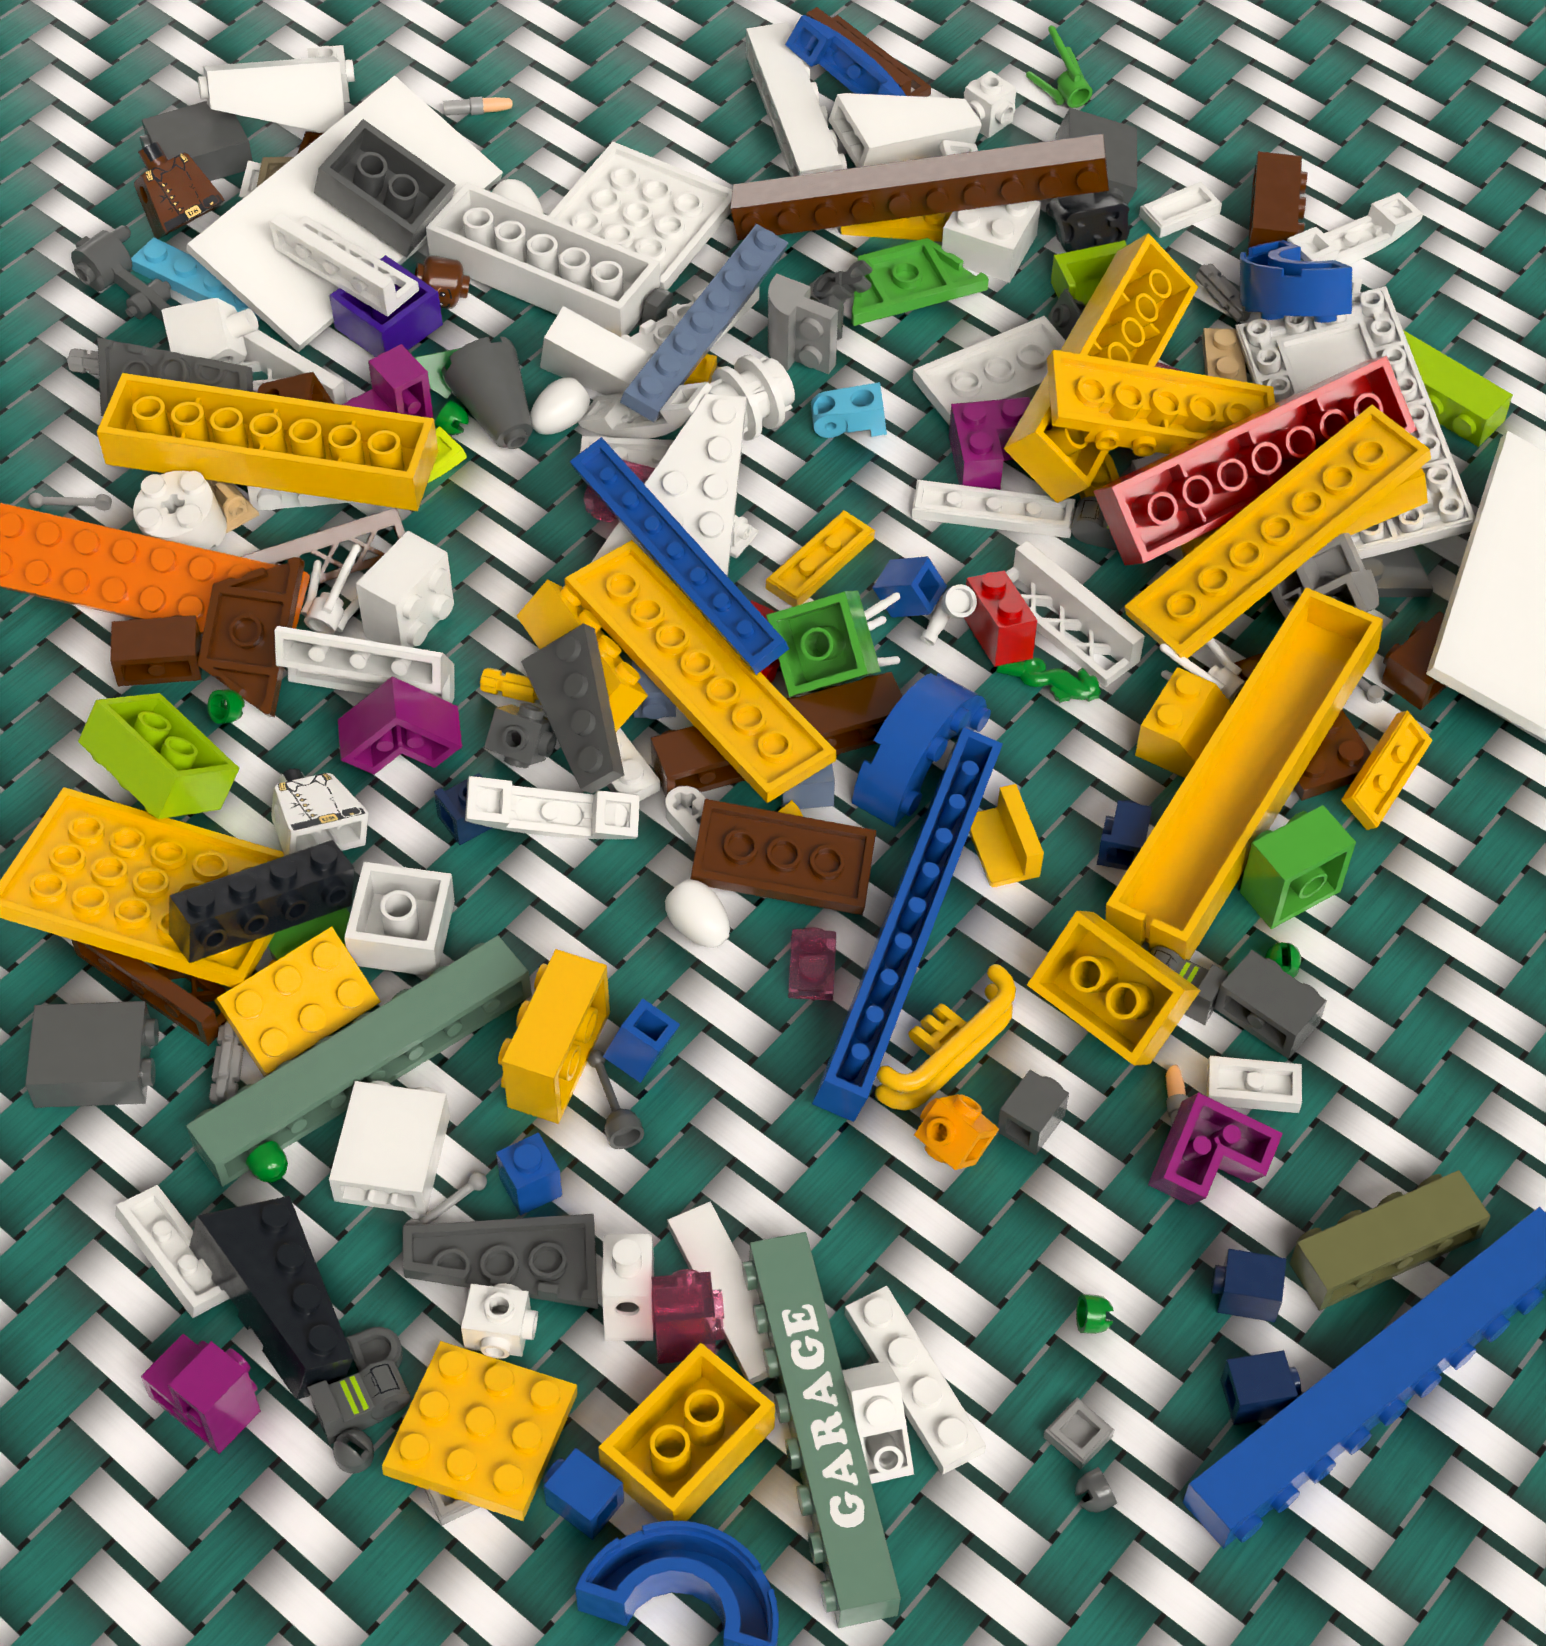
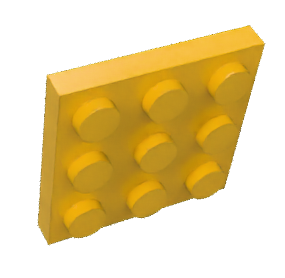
M440 1341L382 1464L383 1475L524 1521L577 1397V1385Z

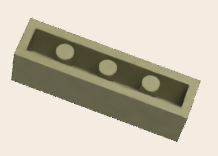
M1460 1170L1444 1177L1441 1174H1435L1425 1179L1417 1189L1404 1195L1402 1192L1392 1193L1382 1199L1377 1207L1364 1213L1361 1210H1354L1346 1214L1335 1226L1323 1231L1321 1228L1307 1231L1296 1241L1289 1264L1320 1311L1481 1238L1490 1219V1214Z

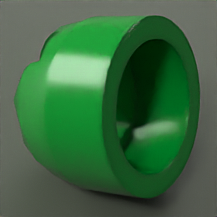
M450 400L437 416L435 427L438 428L440 426L451 436L459 435L464 432V429L459 424H468V414L460 405Z
M229 689L213 691L207 703L210 718L218 724L237 721L242 717V708L245 707V701L238 692Z
M1278 942L1268 949L1265 958L1275 961L1284 972L1293 978L1298 974L1301 965V954L1296 946L1288 942ZM1282 955L1288 957L1289 966H1282Z
M269 1141L250 1153L246 1159V1165L257 1179L273 1183L280 1180L286 1174L288 1161L285 1152L276 1141Z
M1081 1294L1076 1309L1078 1331L1086 1334H1097L1106 1331L1113 1324V1320L1106 1319V1312L1114 1311L1110 1301L1099 1295Z

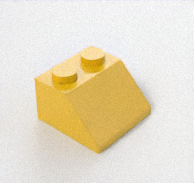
M1177 667L1141 724L1135 756L1186 778L1232 704L1215 683Z

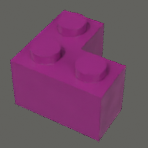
M400 344L368 361L372 389L342 404L345 406L433 418L428 371Z
M1029 397L951 404L949 440L959 485L1001 489L1003 461L1014 460L1004 450V447L1030 404Z
M393 676L338 719L341 761L374 775L401 754L435 768L462 748L458 706Z
M1196 1093L1181 1102L1148 1185L1191 1205L1207 1198L1218 1169L1250 1183L1267 1175L1283 1133L1203 1094Z
M182 1334L141 1375L148 1396L218 1454L261 1412L255 1392L258 1390L257 1386L248 1374V1371L251 1369L248 1362L235 1350L229 1348L224 1352L212 1341L208 1344L201 1340L196 1344L185 1334Z

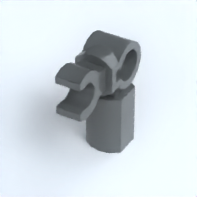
M864 260L855 262L846 272L825 273L814 284L813 294L820 300L818 302L838 310L837 340L842 338L843 304L847 299L853 297V292L863 293L872 287V283L864 277L872 272V268Z

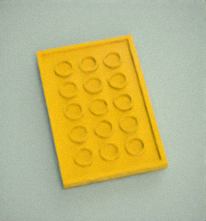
M63 787L0 880V918L233 988L251 977L275 933L189 963L169 935V895L283 857L284 853L174 819H157L147 811Z

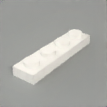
M888 1286L845 1306L844 1315L874 1363L887 1361L899 1379L904 1413L941 1474L944 1475L984 1454L986 1449L985 1442Z

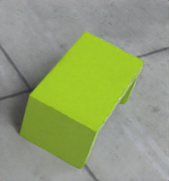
M1125 240L1054 255L1051 284L1058 298L1064 289H1068L1073 299L1083 302L1086 306L1117 251L1127 246Z

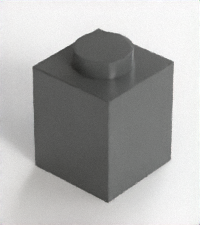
M1029 1070L1000 1109L997 1126L999 1128L998 1133L1036 1155L1064 1118L1069 1092L1065 1091L1053 1078L1042 1077Z

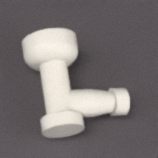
M962 584L950 587L940 597L931 612L932 617L927 629L921 634L920 639L926 644L934 646L938 640V635L944 629L949 619L952 617L961 619L971 615L977 605L974 591Z

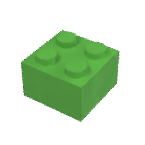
M844 591L766 615L768 622L783 637L789 647V650L778 658L789 697L806 694L881 672L858 591Z
M1324 805L1308 813L1302 811L1293 816L1286 825L1273 832L1266 830L1252 841L1239 892L1270 929H1273L1341 892L1356 841Z

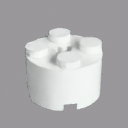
M171 471L161 475H149L142 481L141 490L134 502L133 515L143 535L207 550L214 544L218 547L222 543L227 529L226 519L213 491L200 472Z

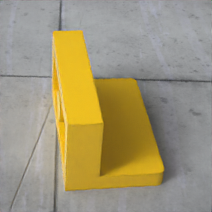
M1012 784L1000 787L997 807L978 811L969 831L991 887L1040 877L1044 855L1017 785Z

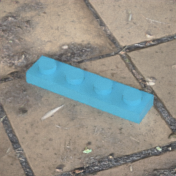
M153 237L131 258L133 271L151 280L167 281L172 290L196 302L219 298L234 306L237 312L249 308L194 257ZM254 313L257 318V321H259L261 318L256 313Z

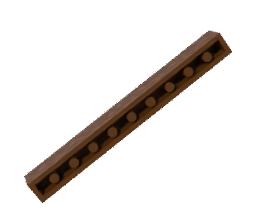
M1104 134L733 184L731 213L737 240H744L756 224L772 231L775 235L1109 191Z

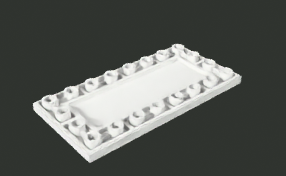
M396 76L382 85L187 244L186 251L298 352L334 322L329 295L339 289V287L276 250L270 220L279 213H282L298 222L306 215L376 258L381 259L387 255L399 265L427 243L426 235L406 258L314 193L319 167L362 119L454 182L456 186L452 198L467 182L488 191L501 180L503 172Z
M1386 286L1352 295V314L1337 315V321L1314 322L1313 316H1284V318L1278 320H1265L1261 318L1236 325V334L1254 384L1272 386L1275 403L1363 361L1383 356L1388 357L1417 429L1411 435L1427 446L1431 452V460L1421 467L1425 473L1428 503L1350 535L1361 559L1471 532L1475 520L1474 512Z
M1507 431L1500 438L1426 674L1546 741V452Z

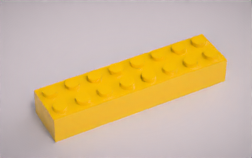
M1147 233L1117 251L1060 351L1155 367L1198 286L1159 243ZM1048 372L1004 447V450L1056 503L1089 488L1109 452L1099 450L1094 442L1084 441L1083 431L1052 426Z
M126 373L121 374L97 430L106 465L159 473L198 471L206 480L418 511L438 454L434 418Z

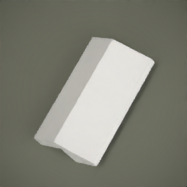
M277 626L274 630L276 666L288 667L289 682L369 695L393 676L449 703H452L454 700V663L444 653Z

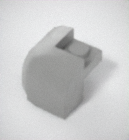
M1343 533L1335 537L1271 590L1276 605L1285 618H1287L1306 587L1365 612L1374 610L1379 605V594L1371 569H1365L1349 533Z

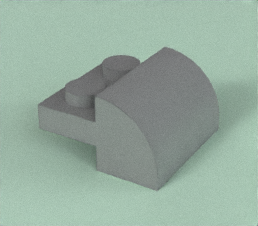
M776 273L768 288V352L770 357L777 360L787 371L796 361L809 368L830 374L836 365L838 310L811 300L810 286Z

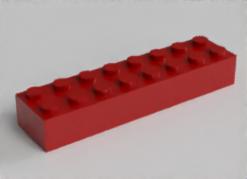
M1383 356L1363 361L1093 490L1124 565L1146 563L1226 524L1371 405L1383 412L1408 433L1411 434L1417 431L1388 357Z

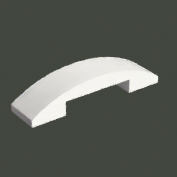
M1396 193L1372 203L1367 216L1326 233L1314 227L1289 237L1287 241L1301 247V258L1304 261L1336 260L1347 265L1383 249L1400 238L1422 219L1423 213L1402 194Z
M709 382L679 385L660 410L661 414L655 422L620 403L623 393L597 396L578 423L584 429L614 438L650 439L660 437L681 427L690 418L705 394H708L712 387Z
M468 777L465 821L507 831L579 839H636L638 837L640 795L599 790L593 795L512 786L513 781Z

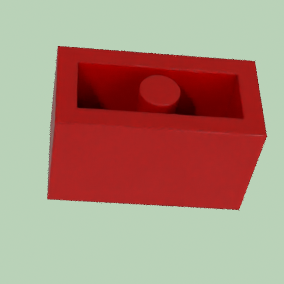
M1005 570L966 578V586L974 591L977 605L974 612L964 617V620L994 667L1033 659L1037 619Z

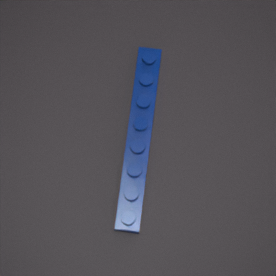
M602 437L569 461L578 475L756 675L789 650L783 637Z

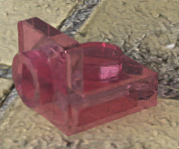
M816 927L792 930L788 998L833 1000L836 952L835 931H825Z

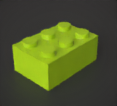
M160 693L96 700L78 740L92 755L93 760L109 771L118 780L119 785L129 791L145 806V810L157 819L221 810L240 769Z

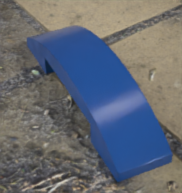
M806 15L800 17L785 45L809 66L821 65L854 94L906 96L888 72L849 39Z

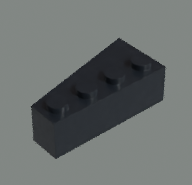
M290 1196L197 1215L189 1248L198 1260L203 1259L212 1272L211 1279L222 1291L225 1290L239 1310L237 1316L247 1330L252 1329L263 1344L262 1352L295 1399L309 1397L307 1389L309 1386L324 1380L330 1385L346 1378L353 1356Z

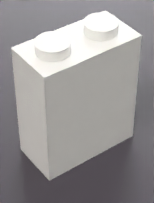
M378 1080L371 1081L370 1083L355 1081L329 1177L334 1202L427 1214L450 1119L446 1093H439L437 1090L429 1087H417L415 1089L395 1087L388 1082Z

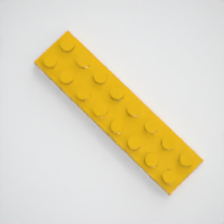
M1371 405L1124 606L1126 615L1160 645L1165 643L1180 658L1186 657L1188 659L1431 460L1430 449L1375 406Z
M633 540L565 577V584L580 599V605L597 618L608 635L766 803H769L836 761V750L761 672L756 675L687 596Z

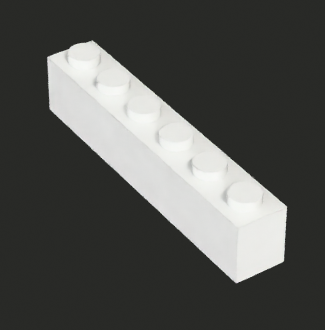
M788 22L747 28L746 58L790 176L847 169L844 154H838L836 133L834 129L829 130L826 107L819 105L816 82H810L809 65L785 45L791 35Z

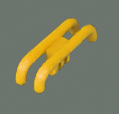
M993 964L988 968L987 975L993 983L986 986L984 993L990 1002L968 1022L964 1021L946 1005L940 1003L933 1009L935 1017L928 1014L920 1021L923 1029L919 1026H914L908 1032L910 1039L930 1057L915 1071L907 1074L899 1073L890 1066H881L876 1076L882 1084L875 1090V1096L881 1103L892 1109L903 1111L921 1106L1005 1029L1012 1019V1003L1015 999L1016 987L1013 977L1004 967L999 964Z

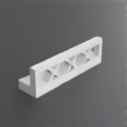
M279 213L270 220L276 250L387 317L419 291L417 281L306 215L298 222L282 213ZM394 284L401 287L397 292L395 291Z
M259 330L243 336L247 355L245 360L238 364L251 367L252 372L262 371L268 375L267 380L253 381V392L257 393L258 387L262 383L314 372L334 404L342 405L347 402L344 381Z
M1028 540L1016 548L1014 566L1006 573L1013 583L1016 580H1020L1030 589V595L1021 594V596L1036 617V630L1081 668H1084L1088 674L1094 675L1104 687H1107L1140 662L1145 637L1141 632ZM1035 606L1054 608L1059 613V619L1042 618L1035 612ZM1065 630L1082 631L1088 636V643L1071 642L1065 637ZM1094 654L1111 655L1118 662L1106 671L1094 661Z

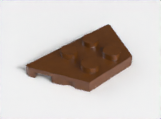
M298 557L287 559L288 563L267 570L260 568L248 572L242 578H229L213 584L197 662L199 667L232 691L238 692L243 699L268 717L275 718L284 667L276 666L274 630L277 626L292 628L305 565V562Z

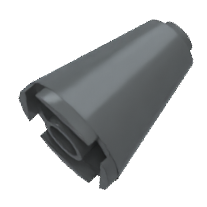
M489 337L480 338L466 344L449 357L452 364L448 370L443 367V378L446 385L499 447L517 449L527 443L528 437L533 431L517 351L513 343L506 337H500L502 342L491 343Z

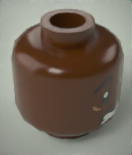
M431 255L426 257L423 263H417L414 275L438 291L440 308L452 309L457 305L459 298H467L470 276L463 275V266L460 261Z

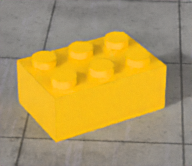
M1089 911L1075 912L1027 984V986L1134 1066L1151 1064L1201 991L1103 918Z
M555 949L548 965L543 963L537 972L533 997L531 1001L525 1000L522 1003L516 1020L518 1028L512 1039L506 1038L503 1042L498 1056V1064L502 1065L503 1069L501 1087L505 1088L508 1108L559 1124L588 1062V1055L593 1051L610 1014L607 965Z
M700 1343L598 1447L600 1466L623 1482V1491L659 1522L687 1521L774 1429L775 1404L704 1344Z

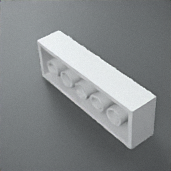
M468 182L426 227L429 256L433 255L458 260L463 266V275L470 276V278L557 315L564 306L619 337L625 334L628 335L642 318L645 300L656 288L661 287L659 261Z

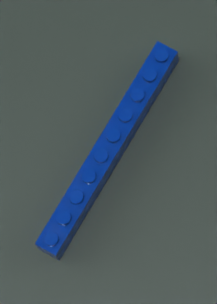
M962 728L948 756L812 1102L813 1105L852 1122L856 1120L864 1106L1003 743L968 728Z
M1538 1207L1189 1483L1183 1504L1223 1549L1236 1538L1243 1543L1252 1537L1264 1523L1261 1518L1274 1508L1280 1513L1288 1508L1300 1495L1298 1488L1311 1479L1316 1484L1324 1479L1336 1466L1334 1461L1336 1457L1345 1450L1350 1455L1356 1453L1371 1438L1372 1434L1369 1431L1380 1422L1385 1426L1393 1423L1406 1410L1407 1405L1405 1402L1415 1394L1420 1398L1425 1397L1442 1380L1439 1374L1449 1366H1452L1455 1370L1461 1368L1476 1353L1475 1345L1484 1338L1489 1343L1493 1342L1509 1327L1511 1322L1508 1319L1518 1311L1522 1315H1526L1540 1303L1544 1297L1541 1292L1546 1289V1212L1541 1207Z

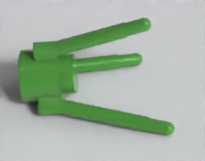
M1051 25L1048 27V31L1068 70L1059 76L1057 90L1030 71L1026 73V77L1052 96L1057 105H1062L1066 102L1069 107L1078 108L1088 102L1093 90L1085 80L1072 49L1065 47L1056 28Z

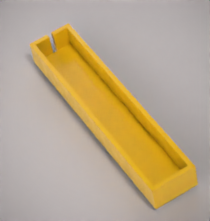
M1307 587L1304 589L1106 903L1105 921L1142 947L1144 942L1149 943V952L1153 947L1163 946L1173 950L1184 960L1191 959L1245 870L1252 841L1260 833L1270 829L1377 653L1383 625L1382 618Z

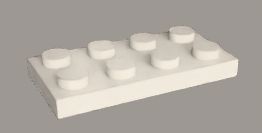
M1042 316L915 368L913 371V381L948 425H950L951 404L1033 397L1048 372L1047 357L1052 350L1060 351L1065 343V339L1049 320Z

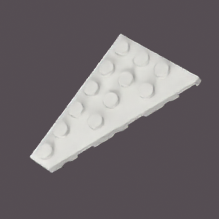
M705 394L644 485L728 577L747 400L743 396ZM620 521L592 561L594 562L633 540L664 572Z

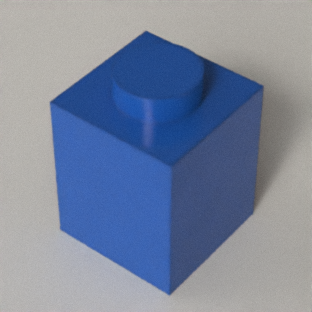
M925 556L889 560L874 584L873 590L880 600H884L896 592L900 594V599L886 608L893 618L930 615L947 585L930 558Z
M642 999L621 1025L603 1057L641 1083L666 1049L680 1024L645 999Z
M539 1132L496 1152L500 1180L520 1216L562 1196L560 1169Z
M577 1448L572 1451L566 1460L563 1458L556 1460L544 1477L546 1505L592 1540L624 1503L623 1482Z

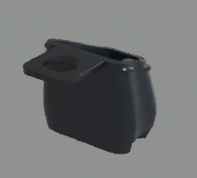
M1105 191L1058 197L1050 200L1046 205L1047 214L1053 217L1055 221L1057 240L1061 243L1065 252L1124 240L1126 242L1128 239V213L1130 210L1128 204Z

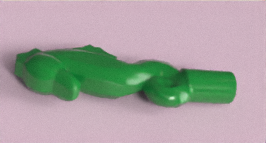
M1037 657L997 667V673L1020 677L1023 683L1030 687L1049 685L1051 687L1050 692L1059 704L1064 701H1070V699L1087 700L1090 702L1098 699L1101 694L1098 679L1094 675H1089L1084 668L1078 670V680L1069 672L1060 668L1046 670L1044 660Z

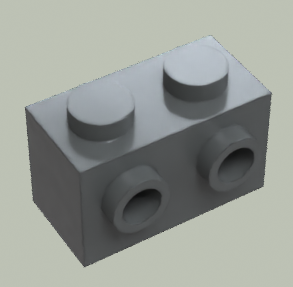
M1251 950L1220 985L1215 1009L1289 1059L1320 1024L1327 1000L1321 997L1312 986L1301 983L1284 972L1275 961L1264 958Z

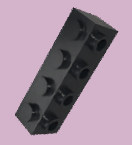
M330 840L169 895V935L187 961L192 963L352 906L354 867L337 844Z

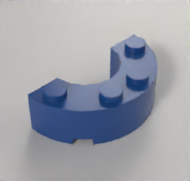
M1285 240L1253 246L1249 248V256L1246 257V252H1241L1240 304L1245 307L1246 312H1261V318L1265 320H1278L1284 318V316H1313L1314 322L1337 321V315L1352 314V267L1336 260L1301 261V247Z
M930 673L918 680L898 701L873 741L880 744V747L872 763L867 760L863 761L854 787L852 804L893 827L900 822L905 814L911 816L920 804L922 798L920 789L931 764L937 762L942 757L948 741L952 737L957 739L963 727L980 732L985 727L991 714V710L987 708L986 700L940 673L937 676Z
M662 1521L643 1525L642 1530L632 1533L621 1540L617 1537L592 1559L575 1588L578 1611L623 1626H627L635 1611L653 1597L668 1593L693 1595L709 1604L721 1619L724 1629L723 1646H778L779 1614L773 1588L771 1589L766 1576L761 1570V1564L736 1539L707 1525L688 1521Z

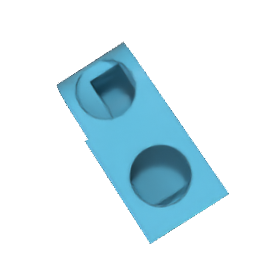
M880 382L825 391L816 395L811 401L813 428L815 433L821 437L833 438L844 432L849 433L863 430H871V437L887 435Z

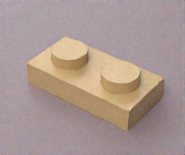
M1204 328L1202 344L1205 375L1247 382L1245 358L1236 329Z

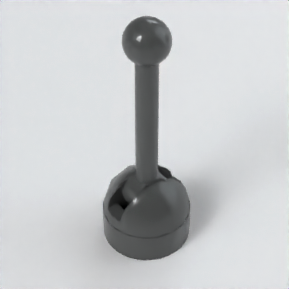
M593 1050L588 1055V1063L596 1069L612 1111L607 1117L605 1124V1134L609 1145L614 1149L630 1148L639 1143L644 1137L645 1132L641 1121L634 1112L620 1108L604 1066L606 1061L603 1057L604 1053L600 1050Z

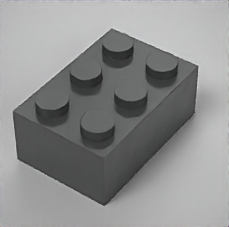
M362 119L319 167L314 193L407 258L427 235L426 227L452 199L456 184Z

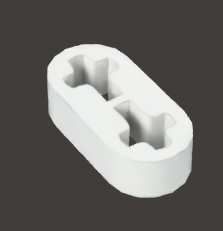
M679 786L672 789L666 796V819L695 852L704 800L706 798L693 787ZM682 804L686 808L692 805V815L685 808L677 810V805Z

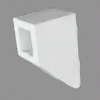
M883 1361L842 1370L871 1484L913 1475L914 1470L900 1381L889 1363Z

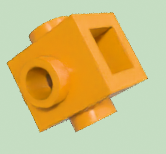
M957 1094L935 1098L930 1101L920 1115V1120L923 1122L914 1136L925 1144V1151L933 1159L941 1163H947L954 1170L976 1165L999 1128L981 1114L982 1108L976 1101L968 1096Z

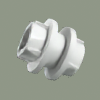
M751 354L738 358L734 369L729 366L716 369L712 375V383H710L712 388L708 393L746 397L747 405L743 439L746 441L759 437L762 432V426L767 429H774L782 425L785 419V412L793 408L791 404L795 400L793 384L785 368L773 358L766 359L764 356L758 359Z

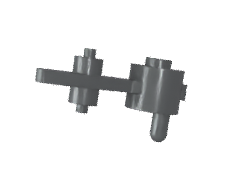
M119 226L111 233L102 230L91 239L85 236L76 243V249L71 253V260L76 275L83 283L97 291H102L112 283H116L131 296L126 300L128 308L125 310L129 317L135 316L137 319H143L151 313L164 322L161 310L171 307L166 303L171 297L169 291L171 286L167 281L162 282L159 279H154L146 285L129 272L132 269V260L127 249L122 244L131 236V231L127 226Z

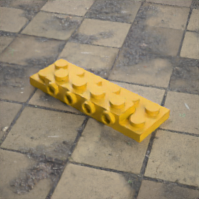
M1052 350L1047 357L1052 426L1083 431L1084 441L1094 442L1096 447L1103 451L1113 450L1119 446L1132 448L1133 453L1141 457L1153 455L1155 452L1171 454L1275 404L1272 386L1059 350Z

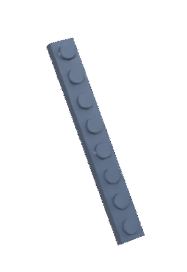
M756 224L627 387L620 403L655 422L661 414L660 410L679 385H683L784 254L789 242L778 237L772 231Z

